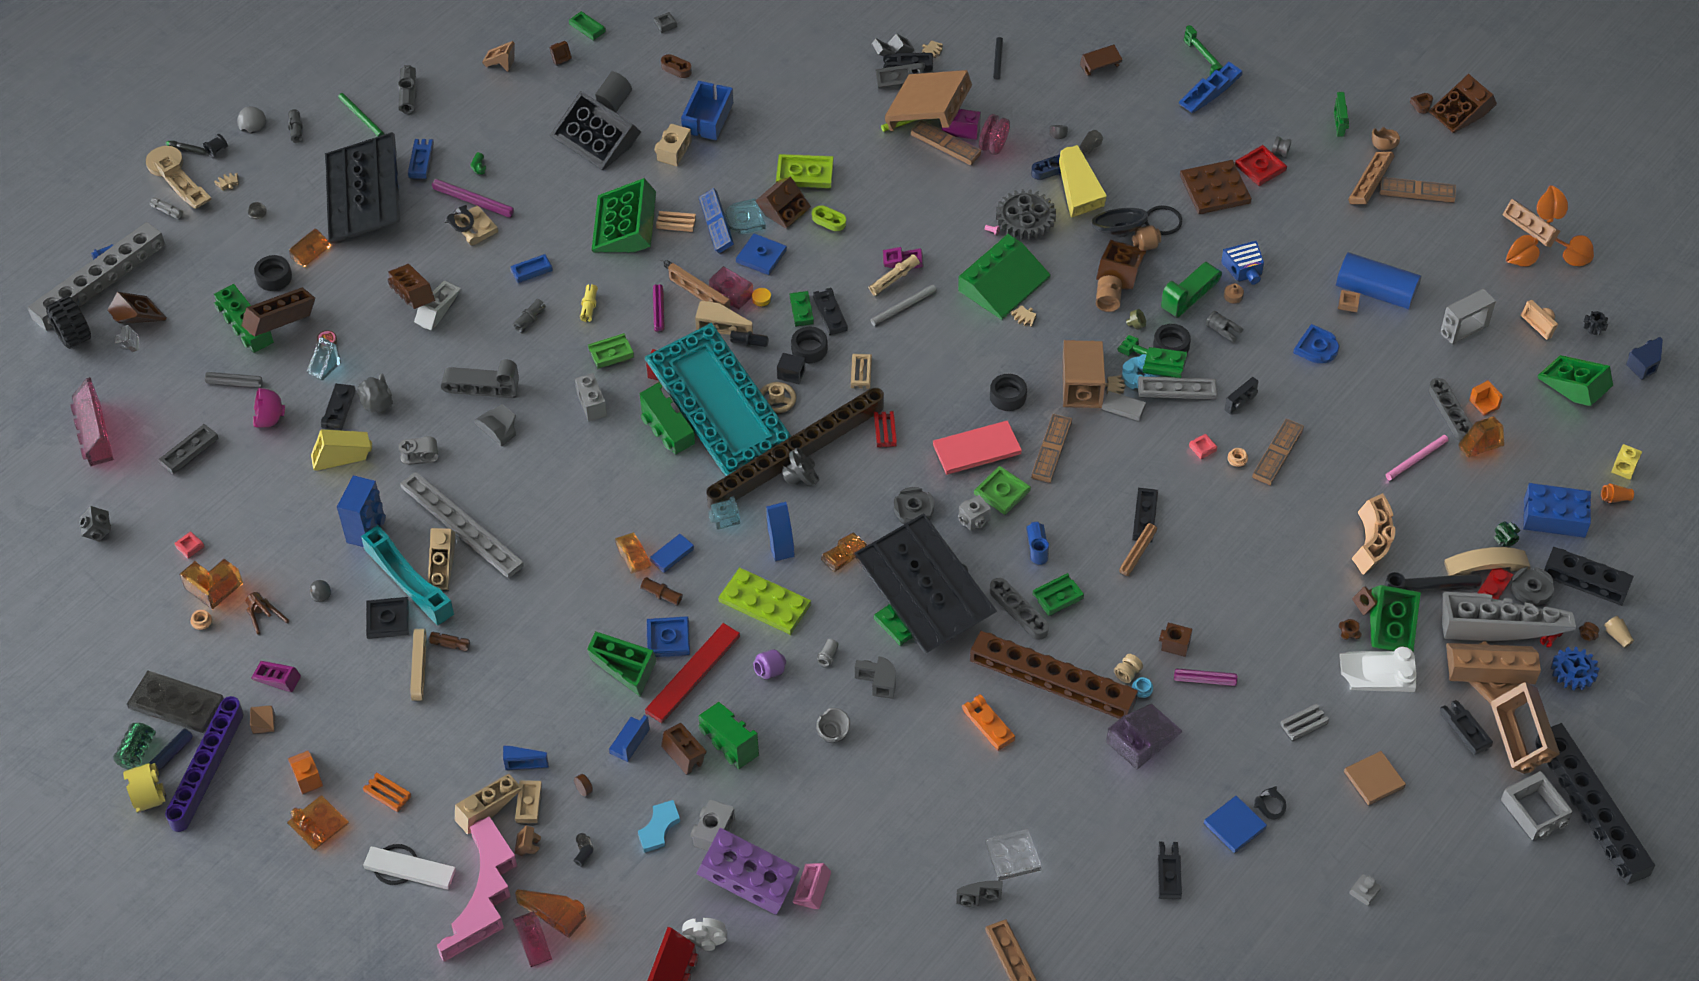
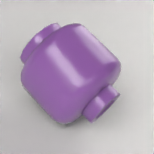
M771 649L759 653L755 658L753 667L758 676L770 679L784 672L786 659L779 651Z

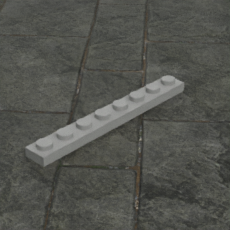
M417 472L400 483L401 488L449 529L455 531L457 536L508 579L524 567L523 561Z

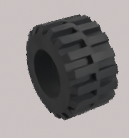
M65 296L46 306L48 318L59 339L67 348L70 349L91 339V331L76 302L70 296Z

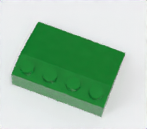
M645 178L598 195L591 249L593 252H637L651 247L656 191Z
M1007 234L959 275L958 291L1002 320L1048 280L1051 274L1022 242Z

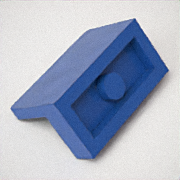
M644 715L641 720L630 717L610 746L609 754L628 762L650 730L648 716Z

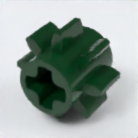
M1505 521L1495 528L1497 535L1494 536V539L1499 545L1510 547L1518 542L1520 537L1517 533L1521 530L1516 524Z

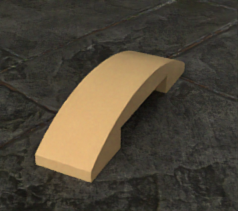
M170 153L154 161L155 166L168 184L187 204L197 209L211 200V197L201 186L198 187L180 168L178 161Z
M1508 547L1476 549L1457 554L1444 561L1449 576L1471 574V571L1506 567L1509 568L1510 572L1519 571L1526 567L1528 569L1531 568L1525 551Z

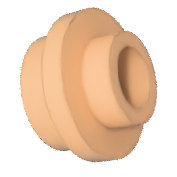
M1234 448L1228 454V461L1233 466L1241 467L1247 463L1248 455L1244 449Z
M197 610L192 614L191 625L193 628L203 630L211 625L212 617L209 612Z

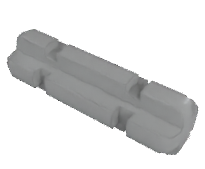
M156 197L151 199L150 206L174 218H182L183 210Z

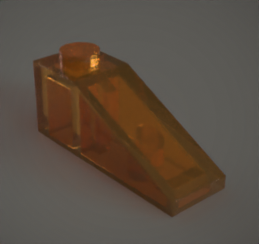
M517 889L515 892L519 905L568 938L572 936L586 919L585 907L576 899L573 901L567 896Z

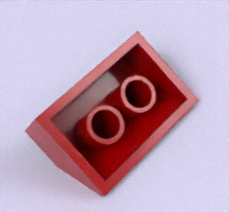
M667 927L647 981H690V970L696 966L699 956L696 953L695 944L673 928Z

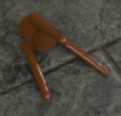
M253 592L247 596L245 601L249 607L246 611L251 617L256 634H260V630L254 613L264 612L268 617H271V613L266 607L283 621L289 623V619L271 605L266 598L263 599L259 592Z

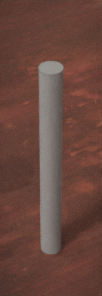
M931 285L872 318V325L875 326L933 294L937 291L936 287Z

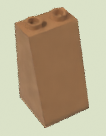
M1064 340L1063 407L1102 408L1105 389L1103 341Z

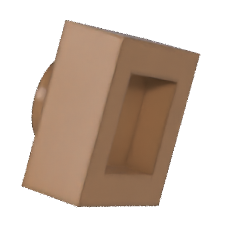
M1341 290L1338 309L1357 312L1360 293Z

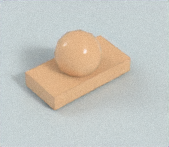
M1533 300L1527 301L1520 316L1546 340L1552 338L1558 326L1553 310L1549 308L1541 309Z

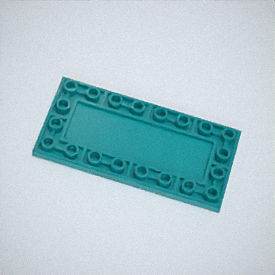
M712 323L645 356V361L725 477L791 437L789 431Z

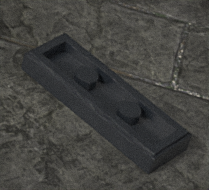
M1138 487L1132 540H1138L1148 523L1155 525L1158 490Z

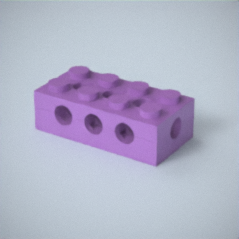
M719 828L696 874L776 915L800 868Z

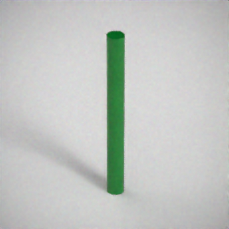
M344 93L338 95V98L377 136L384 135V132Z

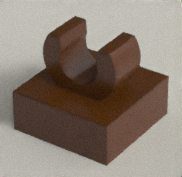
M566 41L555 43L549 47L554 64L558 65L572 59Z

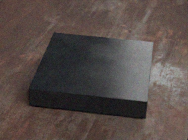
M408 597L366 600L367 639L409 635Z

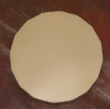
M173 146L157 147L147 155L146 166L151 174L162 176L154 161L170 153L178 161L181 168L183 165L181 152Z

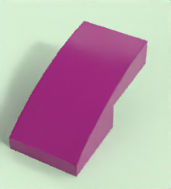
M901 247L883 250L884 267L895 268L897 263H902L912 254L920 262L914 268L924 267L922 249L903 252Z

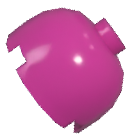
M258 388L254 404L255 415L257 416H253V426L269 428L278 423L280 416L284 417L285 405H282L280 396L273 390Z

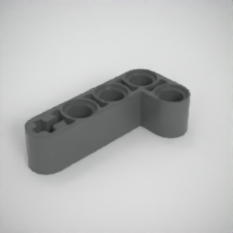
M501 360L498 371L448 367L444 371L441 389L453 394L512 398L516 395L519 382L517 364L512 360Z

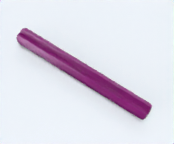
M435 179L432 183V188L439 192L509 218L514 214V208L438 179Z

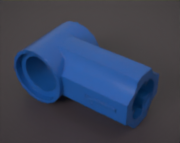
M1032 522L1026 526L1030 559L1033 563L1041 565L1048 561L1049 543L1046 539L1044 524Z

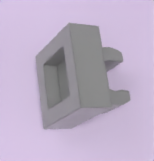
M1362 874L1350 889L1349 894L1369 906L1380 892L1382 886L1377 884L1376 880L1369 875L1365 876Z

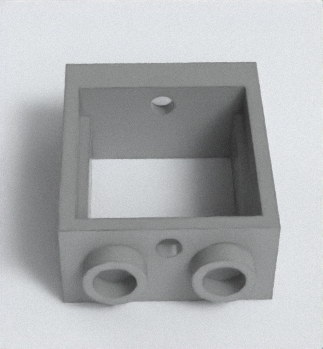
M1483 288L1447 306L1440 331L1443 337L1448 339L1451 344H1454L1488 327L1496 301Z
M1541 771L1506 788L1501 798L1503 804L1532 841L1539 837H1547L1557 828L1563 829L1570 823L1569 820L1573 813ZM1538 791L1557 815L1539 826L1536 825L1518 802V800Z

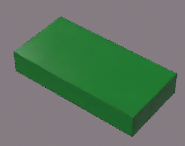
M582 11L569 19V25L593 41L606 32V28Z

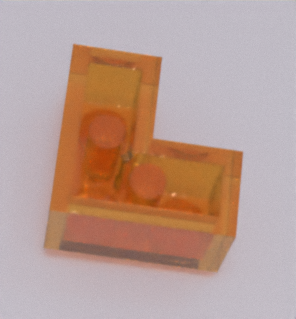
M223 559L210 571H207L194 561L179 574L184 588L212 610L243 584L238 568L226 559Z

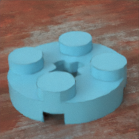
M1146 354L1133 357L1123 364L1122 379L1124 384L1130 389H1138L1137 379L1139 376H1143L1142 374L1138 375V372H1143ZM1145 373L1144 377H1161V375Z

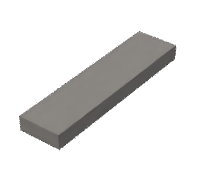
M1139 376L1137 379L1139 397L1215 400L1217 398L1216 379Z

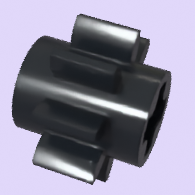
M1591 311L1590 316L1585 315L1583 328L1587 329L1590 334L1600 335L1602 330H1607L1608 317H1605L1602 312Z

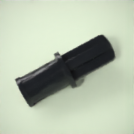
M732 330L730 338H732L730 342L762 347H767L769 343L768 336L753 334L751 331L747 333Z

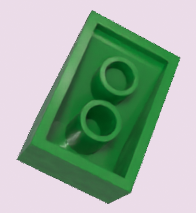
M1562 355L1557 357L1538 374V379L1571 401L1586 406H1592L1614 386L1610 366Z
M1384 585L1372 588V595L1377 601V604L1370 610L1372 648L1395 651L1399 647H1407L1414 652L1421 592Z

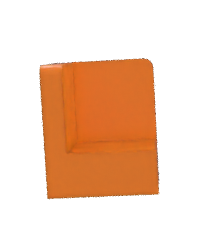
M1487 380L1472 389L1469 401L1485 416L1500 408L1503 395Z

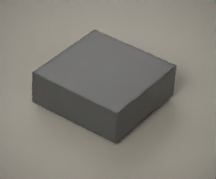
M670 12L654 17V23L661 33L677 27V22Z

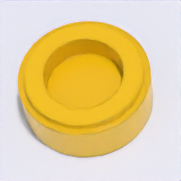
M757 288L752 293V301L757 306H766L771 302V293L766 288Z

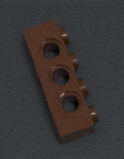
M410 264L388 271L390 278L387 281L390 288L394 289L395 293L399 294L400 298L404 299L405 303L409 304L413 309L435 301L430 283Z

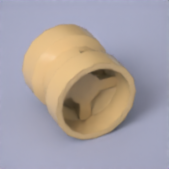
M1127 654L1123 658L1122 663H1119L1114 668V673L1122 682L1130 683L1134 679L1135 674H1138L1143 669V663L1135 655Z

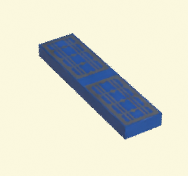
M713 188L700 196L699 200L715 251L721 253L734 245L718 192Z

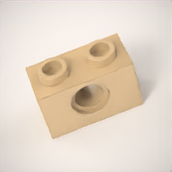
M670 124L668 129L664 130L660 142H657L655 146L657 161L678 166L692 142L691 129Z

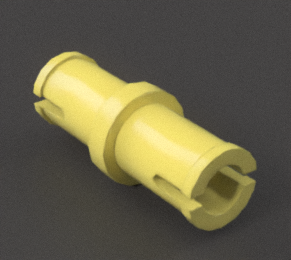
M589 284L586 285L585 296L581 301L582 311L580 319L584 322H587V317L588 322L592 321L593 310L597 304L595 299L598 287L591 284V288Z

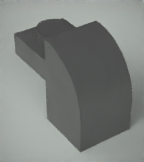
M880 656L877 663L868 660H856L855 678L873 681L872 696L893 699L896 689V670L894 665L888 659Z

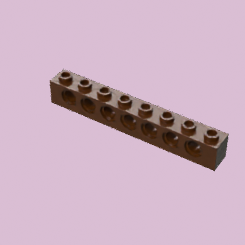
M980 631L970 650V661L1126 722L1137 701L1138 690L1133 689L1129 685L1114 682L1110 678L1101 677L1089 670L1075 667L1068 662L1064 663L1050 655L1038 653L1032 648H1025L1011 640L996 637L992 633Z

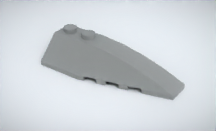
M1443 592L1442 628L1445 639L1506 641L1537 638L1576 630L1573 612L1550 607L1539 609L1531 603L1525 602L1524 605L1512 603V599L1504 598L1503 601L1493 599L1492 595Z

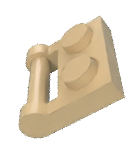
M478 205L468 210L474 217L472 229L476 234L471 233L470 230L461 233L467 238L466 240L470 245H475L498 233V227ZM454 215L455 222L459 227H466L463 224L465 222L468 225L470 224V219L467 215Z

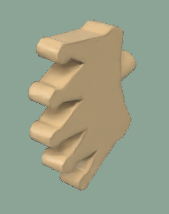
M931 40L928 46L922 45L924 47L922 53H933V57L936 58V55H940L943 44Z
M229 173V177L224 174V179L218 177L220 182L214 181L215 185L223 191L227 188L233 189V186L239 185L238 173H235V176Z
M1020 306L1011 312L1014 320L1019 319L1018 324L1025 321L1024 326L1030 322V327H1032L1036 319V313L1032 312L1033 308L1031 307L1027 310L1024 306Z
M1121 375L1107 377L1108 383H1105V387H1108L1107 394L1108 391L1120 395L1124 393L1125 384L1124 380H1121Z

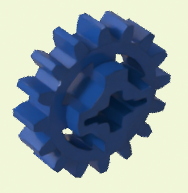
M1566 647L1565 652L1559 650L1558 654L1553 658L1551 669L1554 671L1552 676L1558 677L1557 683L1564 682V688L1570 685L1574 691L1578 686L1581 690H1584L1585 686L1591 687L1598 677L1600 668L1596 667L1598 661L1592 660L1593 654L1586 655L1585 649L1580 652L1578 647H1575L1573 651Z

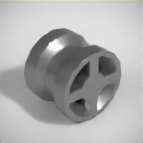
M1277 136L1272 153L1275 155L1279 153L1283 157H1287L1291 146V139L1283 140Z

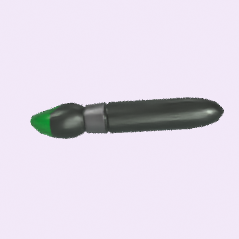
M174 140L166 141L167 146H173L180 150L197 154L207 153L202 147Z

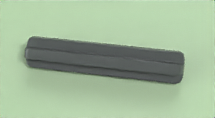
M206 372L205 382L209 384L260 388L263 383L261 376Z

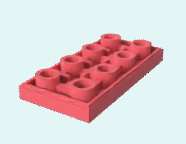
M1008 420L933 440V446L946 475L1017 456L1022 452Z

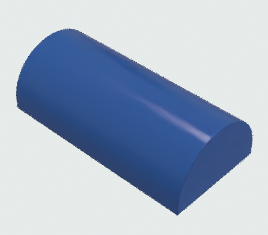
M1348 252L1340 268L1336 286L1409 309L1422 276Z

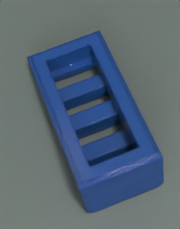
M503 746L505 770L549 767L547 752Z

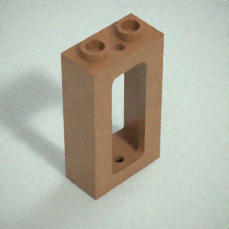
M1524 682L1490 702L1513 769L1523 774L1530 773L1536 767L1552 761L1554 757L1560 754L1537 687ZM1527 702L1543 746L1530 754L1527 752L1515 716V710Z

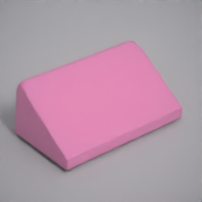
M824 863L805 864L793 899L794 904L812 909L820 908L831 875V870Z

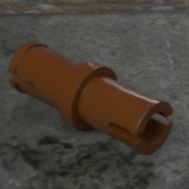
M648 577L643 579L640 589L656 595L657 599H664L676 606L680 604L683 598V594L668 588L664 583L659 584Z

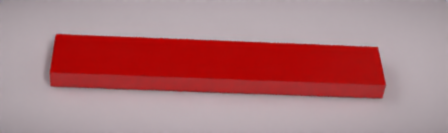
M722 623L646 707L645 713L662 724L740 638V633Z

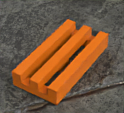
M377 772L374 774V778L368 781L369 784L363 787L365 793L396 812H399L411 798L409 791ZM373 787L377 788L378 790L382 791V792H383L384 794H386L387 796H389V797L395 799V800L398 801L399 803L396 804L395 802H393V801H391L390 799L386 798L385 796L381 795L380 793H378L377 791L373 790L372 788H373Z

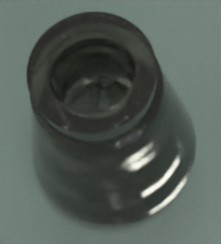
M1097 130L1089 131L1079 146L1083 155L1086 156L1100 146L1103 136Z

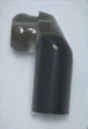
M580 833L576 836L580 852L573 861L580 867L584 865L594 850L590 837L585 833Z

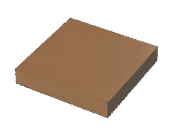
M1382 751L1344 769V773L1368 806L1404 789L1406 785Z

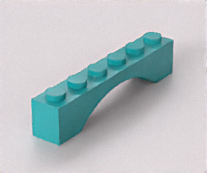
M378 525L361 536L365 551L437 626L454 615L451 600L440 588L428 583L412 568L390 537Z

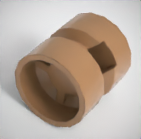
M1108 275L1098 280L1095 304L1100 310L1112 312L1120 307L1122 282L1119 278Z

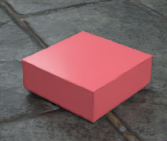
M1207 434L1189 443V447L1200 459L1217 451L1216 444Z
M191 531L174 543L176 548L188 559L205 547L203 542Z

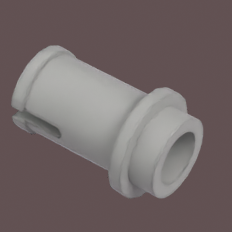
M827 639L822 652L817 655V661L820 665L827 667L833 663V656L839 646L838 642L833 639Z

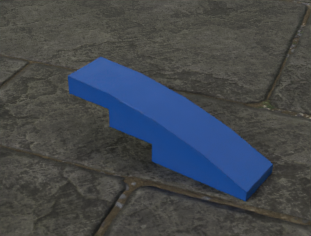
M1228 62L1220 71L1215 70L1206 80L1202 78L1179 101V104L1189 112L1194 113L1228 89L1243 75L1242 70Z

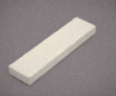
M372 846L363 864L366 870L449 890L456 872L453 866Z

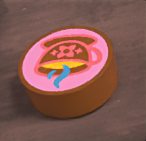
M326 330L318 334L317 342L320 348L331 349L337 344V337L333 331Z

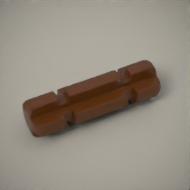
M434 631L429 636L431 644L438 645L440 643V646L453 649L458 647L462 651H468L470 647V640L466 638L459 639L457 636L448 634L440 635V633Z

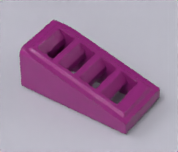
M260 661L251 678L254 681L293 692L301 675L295 667Z

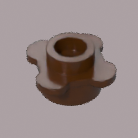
M1348 619L1339 623L1342 639H1359L1362 633L1359 631L1360 626L1357 621Z

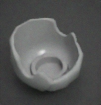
M251 106L242 109L237 119L239 129L241 131L245 129L249 133L259 131L266 122L264 112Z
M829 708L819 716L816 730L825 741L839 742L849 731L850 719L843 710Z

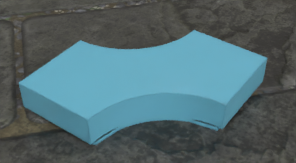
M674 800L652 806L653 817L646 827L638 830V836L644 853L665 847V836L668 830L680 822Z

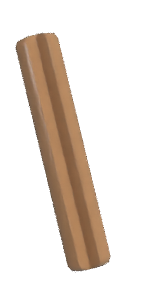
M1147 524L1119 570L1121 574L1125 576L1130 575L1157 532L1155 525Z

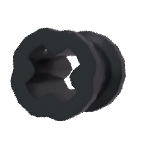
M217 134L211 141L204 142L203 147L210 156L214 157L216 152L222 148L226 149L228 144L221 134Z

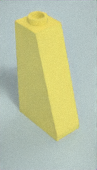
M1079 146L1066 147L1061 150L1059 165L1071 218L1104 207L1107 195Z

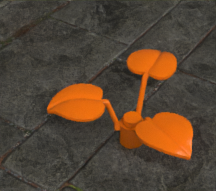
M1552 185L1548 187L1537 203L1538 215L1548 223L1553 222L1554 218H1563L1568 210V202L1565 195ZM1531 235L1519 237L1509 249L1506 262L1519 266L1534 264L1540 254V250L1536 246L1538 240ZM1584 235L1573 237L1569 244L1558 238L1555 240L1567 247L1563 252V259L1572 266H1584L1594 258L1593 244Z

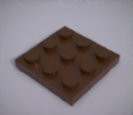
M1233 160L1180 171V177L1198 215L1251 204L1252 198Z

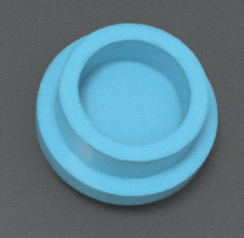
M1140 677L1132 684V688L1138 690L1137 697L1146 698L1153 693V684L1148 678Z

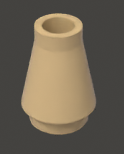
M1619 616L1613 617L1604 624L1606 632L1624 648L1634 642L1624 620L1620 619Z

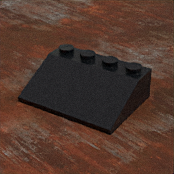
M580 91L550 136L604 170L633 145L641 131L631 122Z

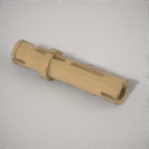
M912 254L902 263H897L895 268L868 286L870 292L877 296L900 277H905L908 274L907 272L920 264L918 258Z

